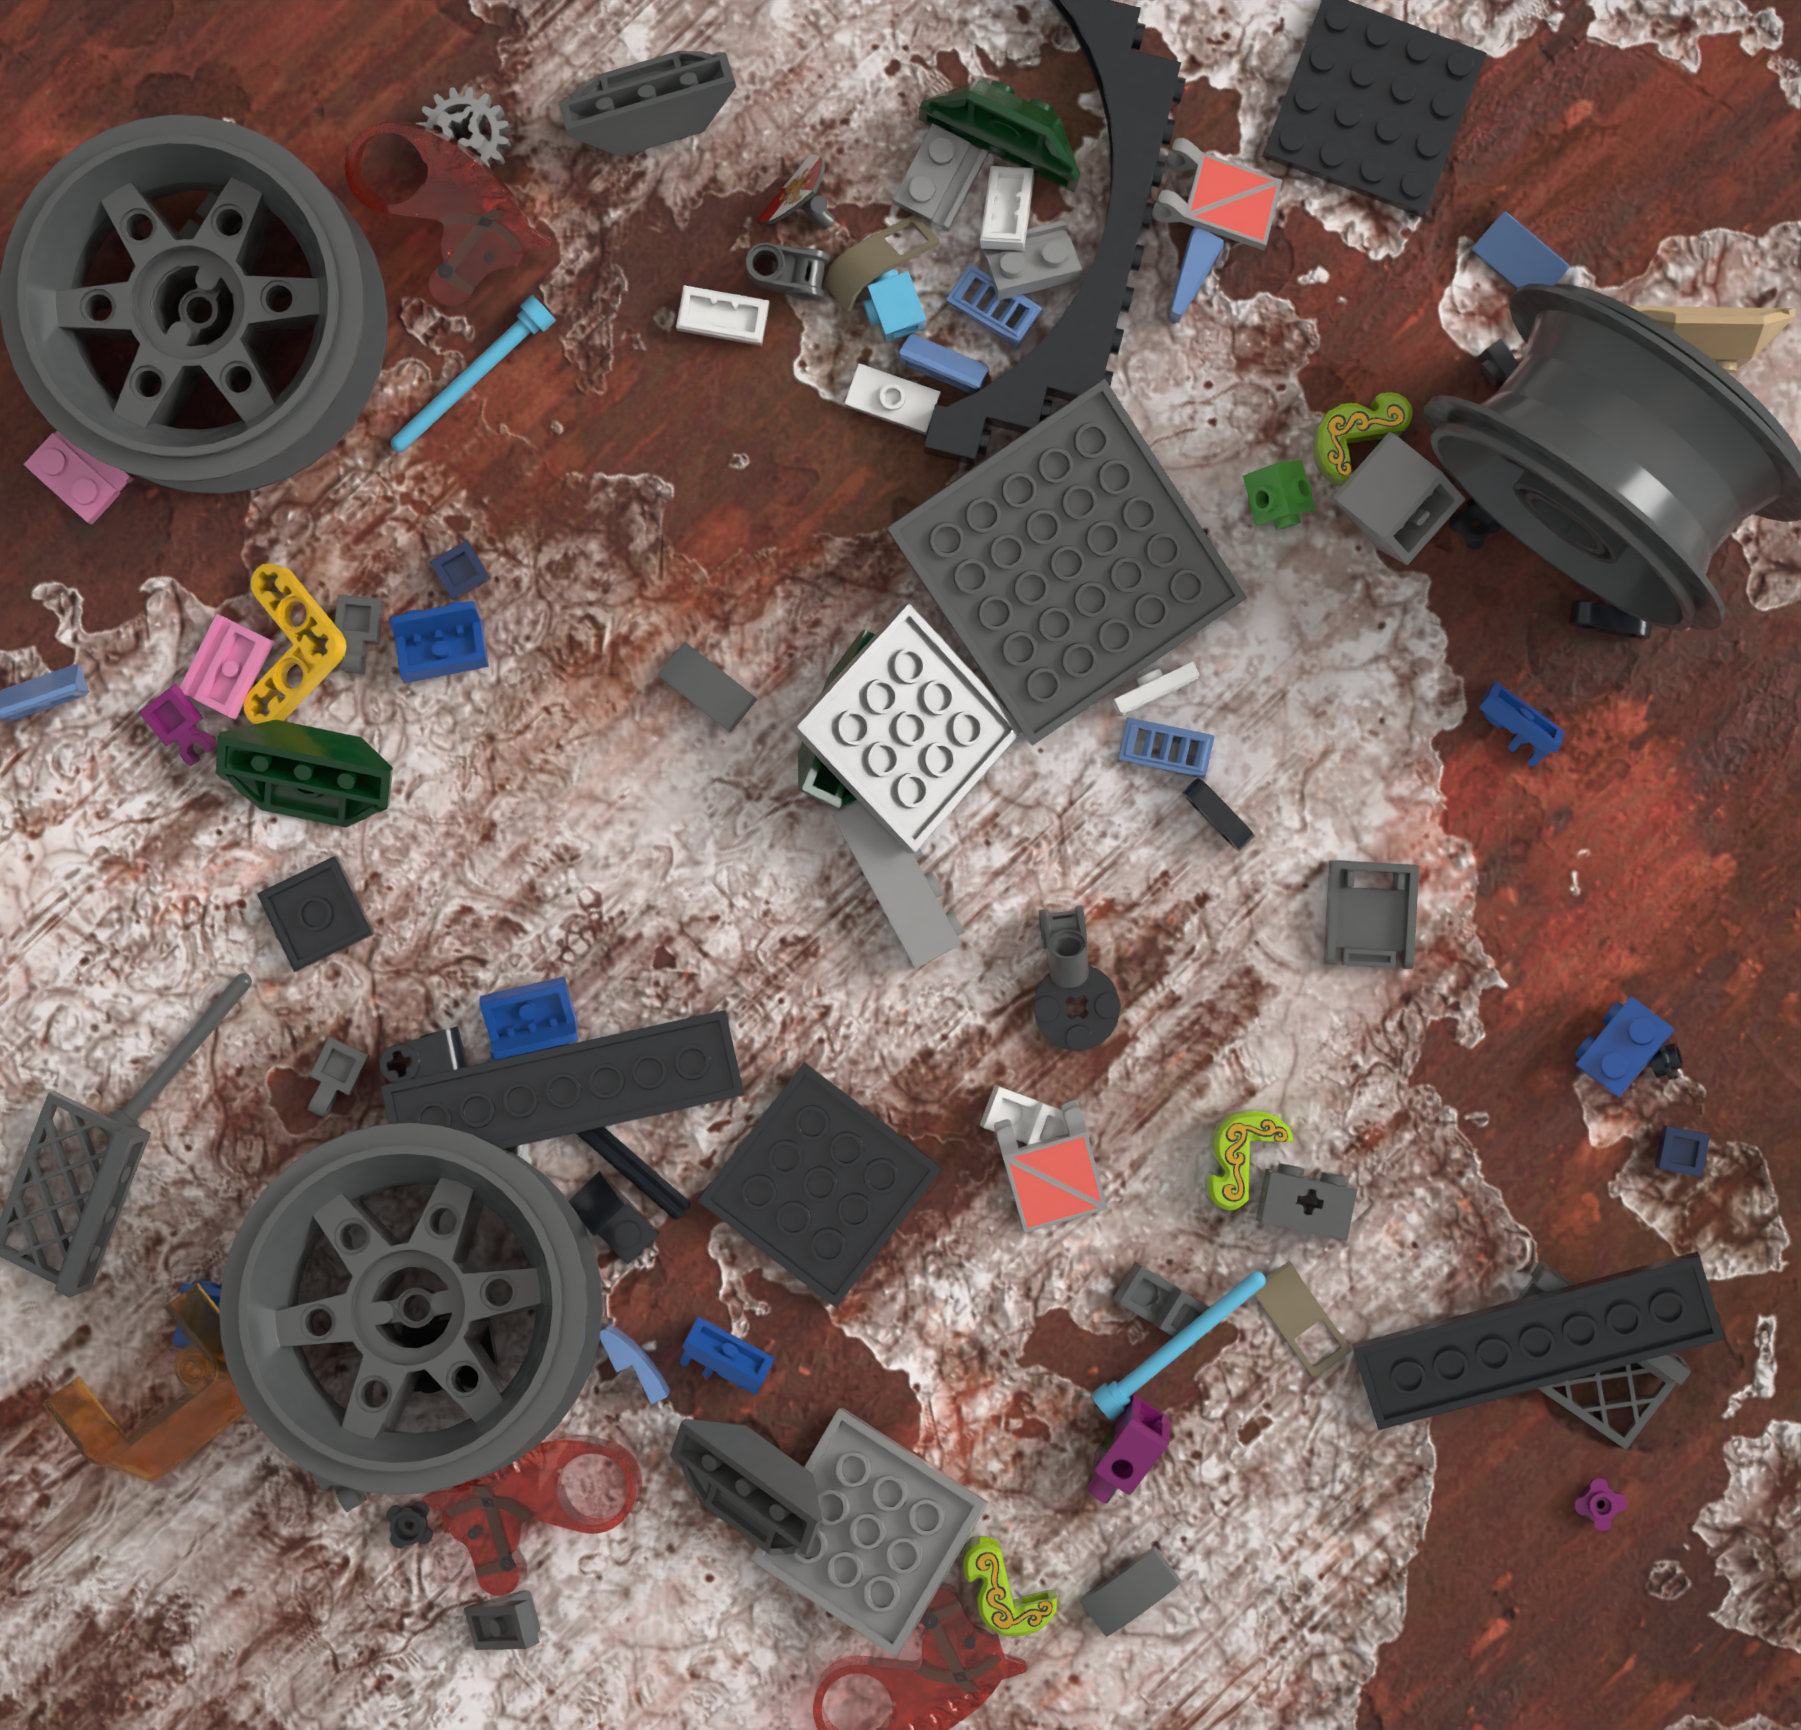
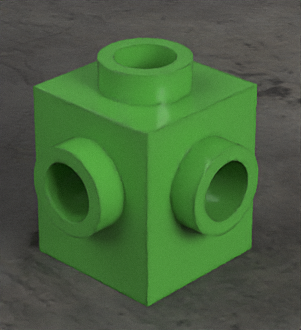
M1302 460L1274 463L1243 475L1249 498V508L1254 516L1256 526L1274 524L1275 530L1286 529L1300 524L1299 516L1315 510L1312 499V487L1306 477Z

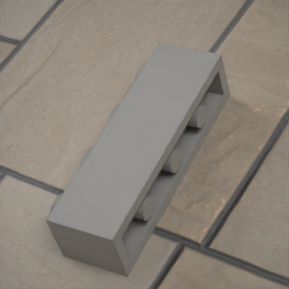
M859 801L833 814L832 816L915 969L962 945L958 936L965 933L953 909L945 913L937 898L942 896L944 892L932 871L924 875L917 862V859L923 856L920 848L915 853H907Z

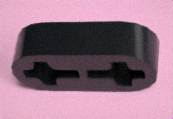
M1574 601L1572 603L1569 625L1634 639H1650L1653 625L1617 607L1584 601Z
M1197 777L1182 792L1187 801L1235 850L1240 852L1255 837L1250 828L1200 778Z

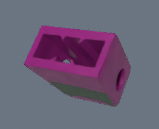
M1135 1394L1130 1398L1131 1402L1126 1405L1127 1410L1116 1419L1094 1454L1093 1471L1096 1475L1087 1486V1490L1093 1497L1103 1503H1108L1118 1489L1128 1495L1132 1494L1169 1445L1170 1418Z

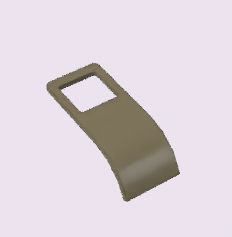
M912 215L842 253L829 267L823 285L847 311H851L857 296L867 284L887 271L939 245V238L917 215ZM909 225H913L928 242L900 255L885 238Z
M1290 1260L1265 1277V1285L1254 1295L1313 1377L1318 1376L1350 1353L1351 1348L1303 1282ZM1322 1320L1340 1344V1348L1313 1366L1295 1342V1338Z

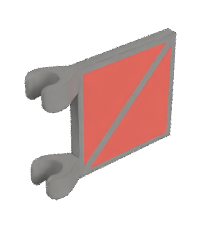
M1175 139L1171 151L1168 153L1166 164L1169 168L1178 171L1195 170L1188 201L1185 202L1173 191L1162 190L1153 207V218L1164 223L1183 222L1264 250L1267 245L1282 180L1201 152L1187 139Z
M1076 1100L1061 1104L1068 1134L1018 1148L1011 1121L1006 1119L994 1124L1024 1233L1108 1209L1082 1111Z

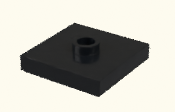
M333 856L257 893L294 972H298L375 935L338 856Z

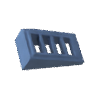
M1194 227L1189 236L1169 309L1168 320L1174 324L1180 322L1224 246V240L1209 231Z
M971 264L946 299L947 303L1016 349L1019 348L1042 313L1040 306L1025 296L1019 295L1003 299L1009 305L999 320L991 317L1002 300L998 301L990 276ZM975 280L981 286L968 303L962 298ZM990 290L995 295L983 312L977 306L987 291ZM1018 309L1023 314L1012 329L1006 324L1015 310Z
M1128 717L1118 760L1204 779L1215 736ZM1138 730L1147 731L1141 755L1133 754ZM1156 734L1164 735L1158 759L1151 757ZM1173 738L1181 739L1176 762L1168 761ZM1190 742L1198 743L1193 766L1185 765Z

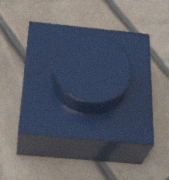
M468 540L430 561L442 584L454 601L491 580L490 575Z
M1663 1125L1655 1168L1702 1177L1710 1134Z

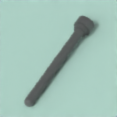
M246 973L238 974L124 1109L119 1107L115 1113L110 1111L106 1116L128 1127L138 1126L140 1124L138 1118L250 988L252 984L251 977ZM99 1127L109 1138H111V1132Z

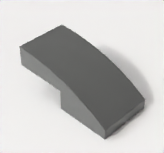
M685 641L658 674L662 680L730 733L758 700Z
M1136 1261L1113 1297L1117 1303L1150 1321L1173 1337L1210 1308L1205 1303Z
M1154 1546L1123 1565L1117 1575L1084 1594L1080 1603L1103 1634L1108 1637L1164 1598L1180 1585L1181 1579L1157 1547Z

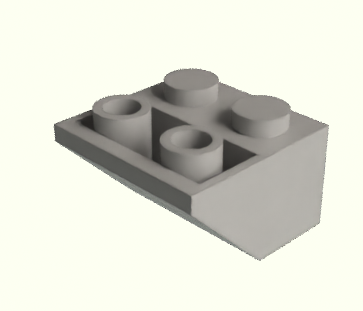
M1390 431L1332 496V499L1378 550L1406 565L1413 560L1465 500L1439 469Z

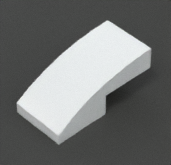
M994 1085L980 1122L981 1127L995 1132L994 1124L996 1122L1009 1119L1016 1140L1027 1145L1068 1134L1061 1109Z

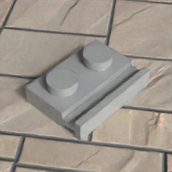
M932 123L893 198V204L929 223L933 222L949 232L988 156V151L981 150L971 145L967 140Z
M1065 220L1027 229L1024 251L981 249L998 301L1082 280V268L1071 237L1067 233Z

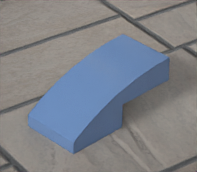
M609 1323L601 1327L600 1339L616 1373L632 1365L651 1405L668 1397L671 1390L645 1351L633 1339Z

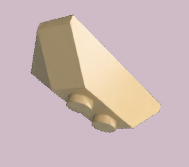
M1628 305L1682 337L1729 374L1736 373L1737 368L1758 354L1795 318L1796 308Z

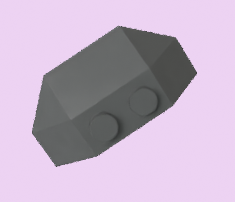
M677 51L596 75L580 86L571 97L566 96L560 100L559 106L568 137L621 157L704 132L737 86L726 52L709 54L703 51Z
M694 1419L683 1420L680 1423L670 1456L676 1465H681L686 1481L701 1504L769 1555H789L795 1553L806 1555L810 1552L822 1520L814 1474L746 1425Z

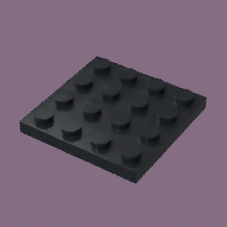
M1321 0L1262 157L1423 218L1429 207L1487 53L1348 0Z
M804 1061L698 1199V1202L826 1301L837 1307L943 1168Z

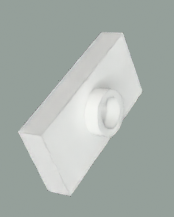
M990 167L980 235L981 249L1024 251L1034 184V168Z
M684 285L676 329L681 332L762 346L770 303L769 300Z
M859 363L845 401V407L926 435L934 406L938 403L941 392Z
M1194 662L1166 675H1163L1161 670L1157 669L1138 678V688L1115 698L1111 703L1117 716L1120 715L1121 717L1195 682L1198 679L1199 672Z

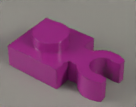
M177 684L168 688L138 712L165 746H168L175 740L180 745V756L189 766L201 760L193 749L194 743L200 744L207 754L217 747L216 741L210 734L199 731L195 727L203 717Z

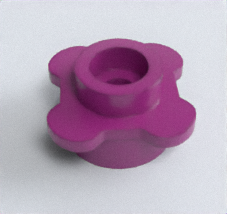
M1603 1478L1592 1479L1589 1486L1574 1501L1575 1511L1579 1515L1589 1517L1593 1521L1594 1527L1600 1531L1608 1530L1612 1525L1611 1520L1618 1512L1624 1511L1627 1507L1626 1497L1609 1489L1607 1481ZM1599 1500L1604 1501V1506L1602 1508L1597 1507V1502Z

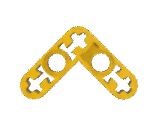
M267 563L262 564L254 571L250 582L251 590L256 599L294 645L246 695L244 713L247 719L254 724L272 720L284 721L341 662L347 648L343 634L296 576L286 567ZM271 576L278 577L274 582L275 586L281 593L288 594L286 597L283 598L281 594L269 591L272 587V583L269 580ZM302 603L306 609V618L303 624L295 627L291 622V611L294 606ZM313 632L317 637L329 639L325 644L328 650L326 654L319 653L322 649L321 643L316 637L309 636V634ZM298 664L302 669L303 678L296 688H292L287 682V674L292 666ZM280 693H282V694L286 695V697H281V696H278V695H279ZM264 698L271 699L267 705L270 710L269 714L262 713L265 709V705L262 702Z

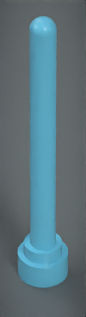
M533 294L520 305L523 310L516 315L519 319L391 439L390 444L394 451H405L530 332L534 335L540 329L544 332L556 321Z
M1258 1271L1252 1272L1119 1383L1116 1381L1109 1385L1104 1383L1091 1393L1093 1400L1101 1411L1111 1421L1121 1416L1127 1410L1126 1405L1131 1402L1129 1397L1260 1290L1265 1285V1276Z

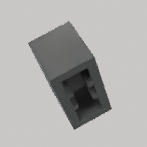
M1283 1163L1278 1164L1277 1170L1266 1168L1256 1215L1258 1222L1347 1241L1358 1189L1346 1185V1176L1321 1172L1320 1179L1303 1176L1305 1168ZM1308 1189H1310V1194L1317 1198L1316 1205L1309 1204L1306 1211H1304V1206L1297 1202L1298 1195L1306 1196Z

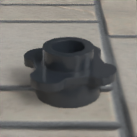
M1473 499L1467 502V507L1462 513L1453 515L1449 520L1451 531L1459 532L1466 540V546L1472 550L1482 548L1484 540L1491 533H1497L1501 529V525L1489 516ZM1473 520H1477L1479 522V526L1477 528H1474L1471 523Z
M1669 1038L1650 1060L1652 1070L1657 1079L1662 1077H1668L1669 1080L1679 1078L1678 1069L1683 1068L1680 1049L1677 1043L1671 1044Z
M417 1501L413 1506L408 1507L393 1505L388 1509L386 1518L391 1522L390 1542L394 1547L404 1548L405 1545H412L417 1542L425 1545L431 1541L433 1530L428 1527L427 1521L430 1509L425 1502ZM412 1521L414 1524L413 1528H407L406 1522Z

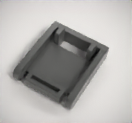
M1329 860L1324 964L1334 965L1336 948H1342V965L1396 968V951H1402V968L1413 969L1419 865ZM1355 871L1393 873V890L1351 888L1354 887Z

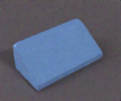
M1506 211L1502 212L1471 249L1475 255L1516 289L1527 284L1553 286L1570 268L1567 262Z
M915 334L909 335L899 352L900 365L971 395L981 390L989 371L987 365Z
M74 664L0 690V720L12 722L87 696L89 690L81 667L78 664Z

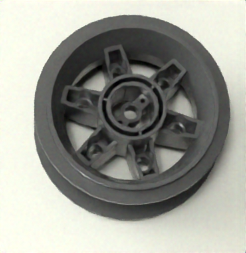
M166 115L144 118L110 128L80 144L57 162L30 194L17 216L6 244L0 274V316L4 341L13 368L31 401L46 420L79 449L100 462L130 474L138 475L165 487L193 493L228 494L256 490L283 481L310 467L333 449L354 426L371 398L382 369L388 329V307L385 286L375 253L360 224L342 201L325 187L318 177L290 151L260 133L228 121L189 115ZM189 191L221 192L193 239H183L154 201L175 193ZM277 218L284 222L297 239L307 258L313 278L255 275ZM151 220L153 230L151 235L143 240L137 225L142 221ZM243 220L242 229L239 233L230 236L234 226ZM116 228L136 265L129 281L85 287L87 275L97 252L105 239ZM231 295H233L234 313L230 326L221 338L207 345L210 337L221 332L226 326L228 320L226 305ZM292 295L291 306L286 311L276 312L274 298H286ZM210 302L213 310L211 317L204 323H197L194 315L196 308L202 303ZM112 306L110 316L103 321H97L95 310L108 309ZM178 309L181 318L180 322H176L175 319ZM314 330L303 364L290 384L281 393L264 362L272 347L275 335ZM85 340L139 341V349L119 399L101 378L91 359ZM250 372L252 376L250 387L246 391L239 393L240 389L233 380ZM161 379V390L152 397L153 386ZM202 380L214 382L243 419L222 427L201 430L173 428Z
M1527 284L1519 287L1510 298L1509 310L1514 325L1527 344L1522 361L1497 393L1480 404L1446 395H1439L1430 399L1424 407V418L1432 433L1431 445L1434 453L1457 484L1499 525L1541 559L1589 592L1620 610L1661 628L1683 631L1688 628L1711 631L1719 628L1726 617V613L1719 593L1706 576L1711 558L1739 522L1753 514L1782 522L1801 520L1800 451L1777 419L1740 382L1695 346L1654 319L1618 300L1584 287L1570 284H1556L1553 286Z
M419 1123L376 1125L346 1133L317 1146L288 1166L265 1189L250 1209L233 1241L223 1273L219 1303L220 1336L227 1369L239 1399L257 1427L281 1452L301 1467L334 1484L362 1492L388 1495L430 1493L482 1478L512 1464L537 1447L561 1423L578 1399L592 1370L597 1353L603 1317L602 1280L595 1250L582 1220L566 1196L551 1180L522 1157L506 1149L502 1150L472 1134L444 1126ZM402 1186H436L408 1243L402 1244L362 1202V1200L382 1191ZM483 1205L494 1211L511 1229L523 1248L530 1268L479 1272L467 1259ZM449 1209L456 1217V1225L452 1232L442 1235L438 1232L439 1221L442 1214ZM360 1224L366 1231V1241L362 1247L355 1250L352 1245V1237L348 1231L351 1227ZM325 1233L353 1277L345 1294L297 1306L300 1283L306 1264L316 1244ZM419 1268H425L436 1273L448 1288V1290L437 1293L429 1288H410L405 1290L398 1299L391 1300L397 1286L405 1279V1275ZM503 1279L511 1285L512 1297L508 1303L499 1306L491 1298V1289L497 1281ZM422 1295L428 1300L430 1311L423 1320L418 1321L411 1316L409 1309L411 1301L416 1296ZM536 1309L534 1331L528 1352L517 1374L508 1385L480 1341L486 1332L489 1320ZM325 1310L331 1316L332 1326L325 1335H319L313 1328V1318L316 1313ZM451 1315L444 1333L433 1343L420 1348H415L414 1344L405 1341L394 1327V1324L403 1323L410 1328H427L439 1321L441 1316ZM354 1342L357 1349L363 1354L347 1410L338 1404L322 1387L310 1368L302 1346ZM466 1365L473 1367L478 1374L477 1386L470 1392L463 1388L461 1379L457 1376L461 1368ZM423 1371H427L470 1417L452 1427L432 1432L412 1433L394 1431ZM376 1381L382 1382L388 1391L387 1400L380 1407L372 1404L374 1400L372 1394L373 1386Z

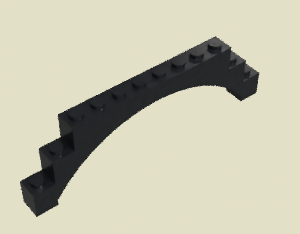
M1050 0L1071 29L1088 61L1099 90L1107 122L1111 161L1110 194L1104 231L1094 261L1078 293L1058 323L1035 349L1007 373L980 391L947 407L935 404L924 454L974 466L977 454L986 456L992 431L984 429L985 424L1024 433L1050 415L1053 401L1046 400L1045 395L1071 401L1101 379H1106L1109 386H1111L1114 372L1106 370L1109 354L1118 355L1124 330L1116 328L1120 312H1129L1134 292L1133 287L1126 285L1130 270L1139 271L1145 246L1137 244L1141 228L1149 230L1152 211L1155 205L1147 202L1151 186L1157 188L1160 186L1165 162L1159 161L1158 156L1161 144L1170 145L1176 120L1169 119L1168 115L1171 103L1180 104L1186 78L1178 77L1182 62L1131 50H1140L1146 24L1138 22L1140 7L1112 0Z

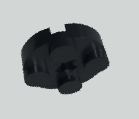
M1088 966V978L1080 986L1073 988L1057 986L1052 982L1048 973L1036 989L1033 1011L1037 1027L1046 1039L1060 1048L1083 1051L1096 1047L1103 1043L1117 1026L1121 1003L1116 987L1107 975L1092 966ZM1071 996L1077 1000L1084 996L1087 999L1084 1006L1088 1011L1086 1016L1082 1018L1076 1015L1070 1019L1066 1015L1069 1010V1006L1065 1003L1067 998Z

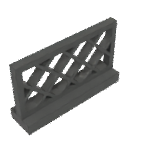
M56 1091L49 1092L0 1218V1257L56 1284L55 1291L69 1298L89 1291L151 1132L137 1125L128 1127ZM57 1107L69 1112L75 1128L60 1136L53 1122ZM83 1119L90 1123L85 1125ZM96 1126L112 1133L107 1149L98 1154L94 1150L87 1131ZM77 1135L86 1158L70 1165L61 1141ZM51 1145L60 1169L43 1175L38 1156L41 1149ZM103 1157L102 1162L100 1164L98 1159ZM88 1163L94 1182L91 1190L81 1194L72 1170ZM62 1174L71 1198L55 1204L46 1180ZM36 1185L45 1209L29 1215L23 1201V1196L26 1188ZM88 1197L86 1203H84L83 1198ZM73 1203L79 1221L75 1230L66 1233L57 1209ZM47 1213L56 1238L40 1244L31 1219ZM21 1224L29 1245L28 1249L21 1252L5 1245L11 1228ZM58 1242L64 1258L60 1271L48 1266L42 1248ZM32 1253L33 1258L27 1256V1254Z
M1540 1261L1531 1273L1532 1279L1516 1300L1574 1285L1575 1283L1543 1261ZM1671 1353L1637 1362L1639 1366L1630 1367L1629 1364L1625 1365V1368L1602 1371L1538 1389L1618 1445L1627 1449L1677 1383L1682 1385L1691 1373V1370L1685 1359L1676 1353ZM1651 1372L1662 1380L1653 1394L1635 1396L1632 1375ZM1626 1376L1629 1398L1604 1401L1601 1380ZM1595 1381L1599 1402L1580 1405L1572 1400L1570 1385ZM1564 1386L1566 1395L1555 1387ZM1645 1404L1638 1413L1637 1405ZM1631 1406L1633 1421L1622 1434L1608 1424L1606 1410ZM1600 1411L1601 1419L1591 1412Z

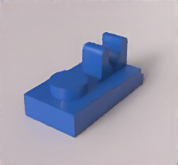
M1494 681L1484 693L1479 709L1483 711L1485 718L1491 724L1501 729L1507 728L1514 734L1508 745V749L1511 752L1517 750L1521 744L1531 743L1534 751L1529 756L1527 762L1530 766H1536L1551 751L1553 753L1557 752L1565 734L1564 730L1497 681Z
M698 1317L682 1346L686 1350L680 1359V1363L686 1367L690 1360L693 1359L705 1365L702 1376L705 1378H709L713 1371H716L719 1376L756 1395L775 1357Z

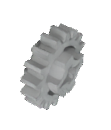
M452 87L450 88V99L444 101L438 94L434 95V100L437 104L434 110L423 106L422 112L428 119L427 123L419 122L416 123L415 127L425 137L418 139L416 145L420 151H428L422 159L427 167L437 164L435 173L439 178L442 179L448 172H451V179L454 184L459 185L463 175H467L472 184H477V173L483 171L486 176L491 178L493 173L490 165L493 162L504 165L505 160L499 151L500 149H511V143L509 139L502 135L510 132L511 128L508 121H499L504 115L500 105L490 108L492 103L490 95L485 93L477 100L473 88L468 87L465 96L459 97L456 89ZM464 110L463 112L450 115L454 111ZM486 119L491 125L492 135L490 142L482 134L486 126ZM437 130L441 132L445 140L441 145V152L438 151L436 146ZM469 131L472 135L469 140L461 138L458 141L455 137L458 132L466 134ZM477 157L473 161L462 163L463 160Z

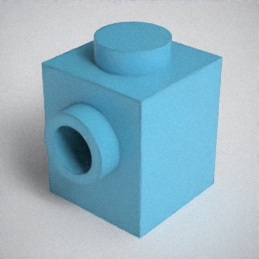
M897 270L887 271L873 280L874 284L867 286L869 299L862 301L870 325L879 324L885 343L926 329V317L909 271L898 274Z

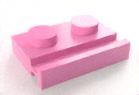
M59 431L55 434L52 433L23 464L91 525L121 494L120 491L126 484L134 480L127 472L100 462L79 449Z
M216 614L180 689L185 695L236 720L244 704L245 697L251 690L274 641Z

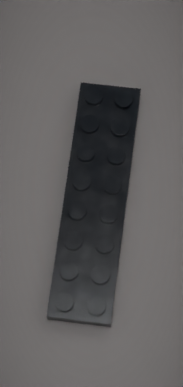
M726 1010L381 1086L388 1124L419 1123L444 1126L472 1134L502 1150L744 1096Z
M1697 1251L1354 1343L1353 1351L1378 1430L1717 1342L1725 1338L1701 1258Z

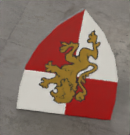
M810 154L756 221L763 225L773 224L800 208L823 230L827 229L835 220V216L826 209L827 200L823 196L815 195L823 179L825 171L824 160L818 155Z

